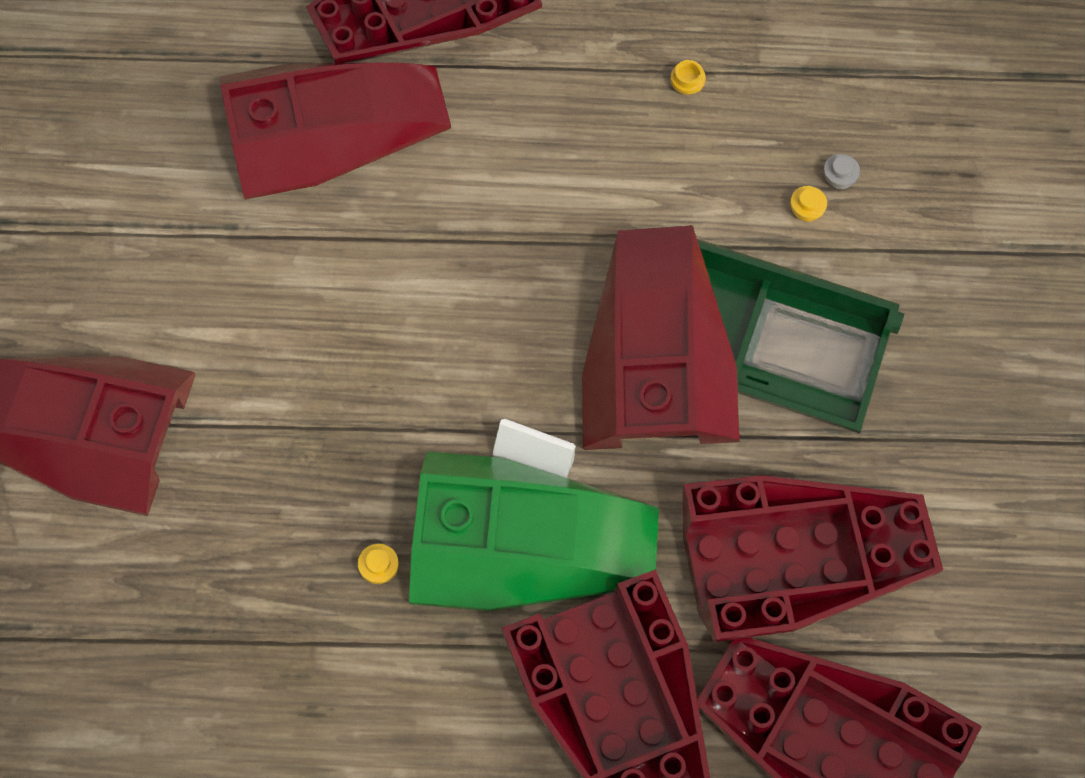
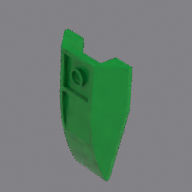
M426 451L420 474L414 525L409 604L494 611L615 592L618 583L656 569L659 508L506 458Z

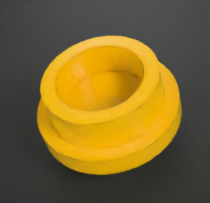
M693 60L680 62L673 68L670 77L673 88L687 95L695 94L702 90L706 80L703 68Z
M803 186L792 194L790 207L798 219L810 222L824 214L827 207V199L818 188Z
M384 544L368 546L362 551L358 559V568L361 576L373 584H383L390 581L396 575L399 567L397 554L391 547Z

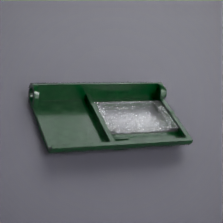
M697 239L736 362L738 393L860 434L890 333L898 334L905 313L898 311L900 304Z

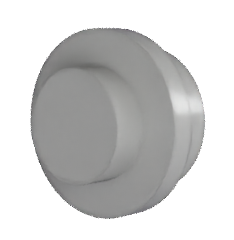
M836 154L825 162L823 174L831 187L846 189L858 180L860 167L851 156Z

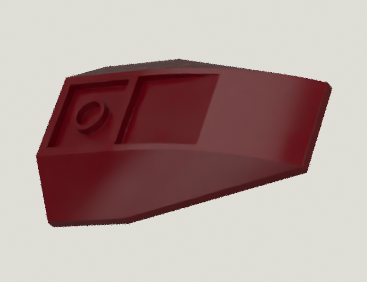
M315 0L307 5L306 9L334 62L345 63L374 59L479 35L542 8L541 0Z
M383 62L290 63L220 76V87L244 200L320 185L451 129L436 66Z
M693 225L618 230L582 373L584 450L622 448V439L698 435L700 444L740 442L737 366Z
M122 356L0 358V464L72 500L148 516L160 482L154 468L174 409L185 408L195 373Z
M763 475L684 484L682 487L683 541L698 614L714 642L794 632L943 571L923 494Z
M656 569L618 583L614 593L543 619L541 613L502 627L501 630L532 708L582 778H710L688 643Z
M750 637L732 640L697 699L699 710L770 778H954L982 728L976 722L906 683Z

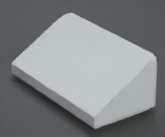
M504 418L499 425L493 457L506 458L567 478L574 462L576 446L573 443Z

